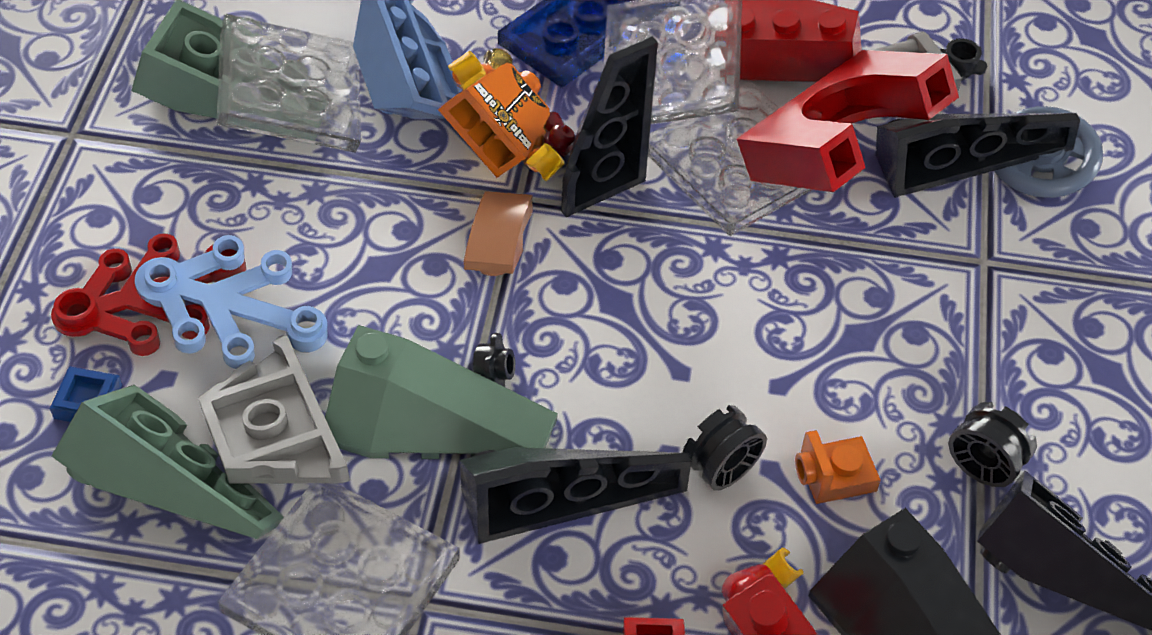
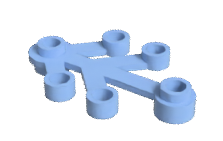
M225 235L214 242L212 251L180 263L165 257L154 258L142 264L136 272L135 286L137 293L149 304L163 308L173 328L172 334L175 347L183 353L191 354L201 350L205 345L206 337L203 324L189 316L182 299L203 306L222 344L224 362L234 369H237L249 360L253 362L255 352L252 339L248 335L240 333L232 315L286 331L292 347L301 352L316 351L327 340V319L320 310L311 306H302L292 311L243 295L269 284H284L291 278L292 260L284 251H269L262 257L261 265L210 285L196 281L195 279L220 268L234 270L243 264L245 255L242 241L238 237ZM226 249L237 251L233 256L221 255V252ZM273 264L285 266L281 271H271L268 269ZM158 277H169L164 282L153 281ZM304 321L315 323L310 328H302L298 324ZM187 331H194L198 334L192 340L180 338ZM242 346L247 349V352L243 355L235 356L230 353V350L234 347Z

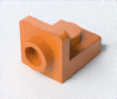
M817 430L805 432L801 452L795 456V466L801 484L809 485L816 504L877 492L881 480L862 436L822 444Z

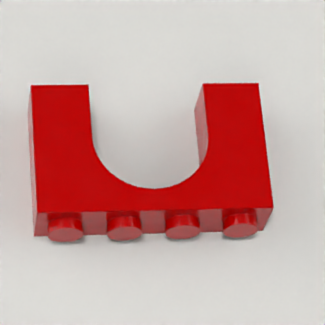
M861 50L736 138L750 180L835 192L866 168L852 123L877 117L930 120L959 98L948 55Z

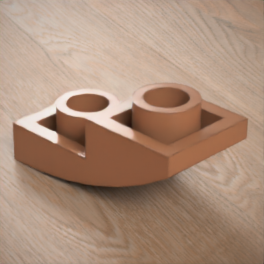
M485 191L470 231L464 256V270L480 271L488 276H499L505 273L513 274L523 252V232L533 213L532 195Z

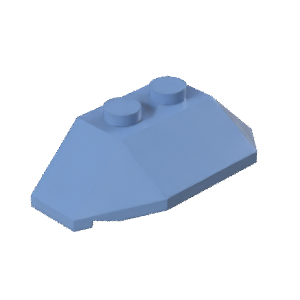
M361 0L353 49L374 109H378L386 114H396L411 119H445L438 109L463 90L453 82L452 71L448 68V65L453 61L446 43L427 17L412 5L414 0Z

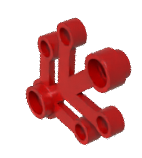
M166 233L152 237L147 244L148 251L133 273L129 256L124 250L115 248L102 253L98 260V268L83 288L68 289L55 299L51 311V319L56 330L63 335L71 337L84 336L97 331L127 341L131 352L136 355L147 356L154 353L160 346V338L157 327L152 322L137 321L134 323L112 314L129 309L169 322L162 307L153 306L139 296L135 286V275L142 264L154 258L165 257L178 261L180 251L176 238ZM211 245V246L205 251V253H207V252H209V251H212V250H213V245ZM164 248L169 249L166 252H158L159 250ZM226 249L221 252V255L229 257L235 255L237 251ZM245 259L243 264L237 269L224 270L220 268L195 280L207 284L246 271ZM117 263H120V264H121V265H119V266H117V267H114V268H111V267H110V266L113 265V264H117ZM159 277L153 281L164 282L169 277ZM128 278L121 290L105 295L112 282H121ZM195 304L185 306L189 316L200 320L203 324L206 335L210 324L204 308ZM187 331L182 334L187 339H194L198 335L194 331ZM141 336H150L144 341H137Z

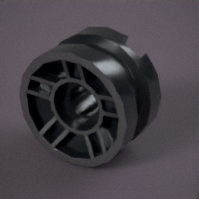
M981 402L970 410L966 415L964 423L957 426L948 441L949 451L956 464L968 476L991 487H1005L1013 483L1019 475L1022 466L1027 464L1033 457L1037 449L1036 436H1028L1025 429L1029 424L1010 408L1005 406L1002 411L993 409L994 405L992 402Z
M728 405L726 408L728 413L726 414L718 409L697 426L702 431L696 442L692 438H688L682 452L688 453L691 459V468L694 471H703L702 478L713 490H723L741 479L761 457L767 444L768 438L765 433L756 425H747L745 414L734 405Z

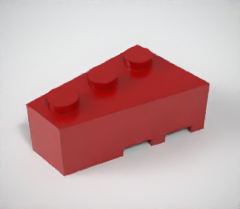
M726 0L715 38L721 78L730 80L817 82L862 50L859 11L816 0Z

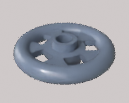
M1038 106L1026 108L1015 113L1072 112L1056 107ZM1078 116L1080 124L1074 150L1065 152V149L1051 154L1040 155L1039 159L995 170V173L1011 188L1030 196L1042 198L1066 196L1083 189L1096 177L1103 161L1102 143L1095 129ZM1069 156L1083 160L1077 170L1065 167ZM1032 170L1043 173L1052 172L1053 177L1052 179H1040L1032 177L1031 172Z

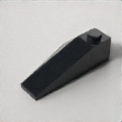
M653 36L609 54L577 130L563 175L561 212L566 218L646 181L658 41Z
M1077 113L937 114L930 120L899 118L887 124L877 126L876 157L895 198L1039 159L1040 155L1051 154L1065 149V152L1074 150L1080 118Z
M512 447L500 451L485 450L471 458L460 460L461 491L478 544L686 492L691 459L688 453L524 447Z
M1024 471L980 529L977 542L983 546L980 550L982 556L992 566L1005 574L1011 569L1024 580L1152 631V579L1143 574L1137 580L1128 573L1132 567L1121 555L1122 552L1108 540L1103 541L1095 537L1092 541L1084 534L1086 529L1080 523L1083 517L1027 471Z
M906 508L862 534L811 588L808 595L841 635H1001L944 549Z

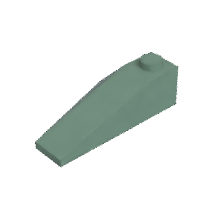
M175 0L141 53L131 91L175 111L315 138L331 106V102L290 71H278L263 60L264 51L253 43L246 47L229 34L231 26L219 17L182 0Z
M358 325L337 365L325 419L339 449L368 458L389 459L390 453H421L422 459H439L440 454H471L474 456L485 450L500 451L512 447L546 448L558 417V413L409 339Z
M136 385L83 401L51 457L67 467V473L80 483L92 485L97 489L251 538L259 539L278 527L284 518L249 483L230 484L226 473H223L216 466L215 461L219 456L218 453L208 444H200L199 446L193 444L183 434L187 424L176 413Z

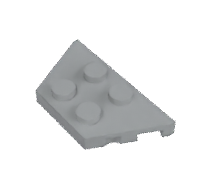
M287 334L278 337L272 342L274 352L256 366L255 363L249 360L234 370L226 381L217 383L198 397L202 413L230 484L345 483L350 481L347 464Z

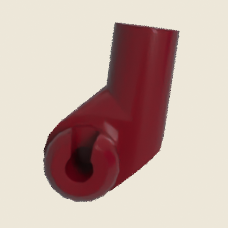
M550 112V116L544 125L546 133L543 136L542 145L547 143L561 157H565L571 153L575 134L569 126L564 125L559 113Z

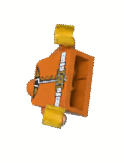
M471 51L466 52L448 65V68L452 71L454 84L463 90L443 104L438 111L496 178L522 162L532 171L539 172L547 182L565 163L562 157L547 143L542 145V139L546 133L544 125L550 116V110L538 95L541 89L538 77L530 71L519 73L512 64L507 62L497 69H494L489 64H481Z

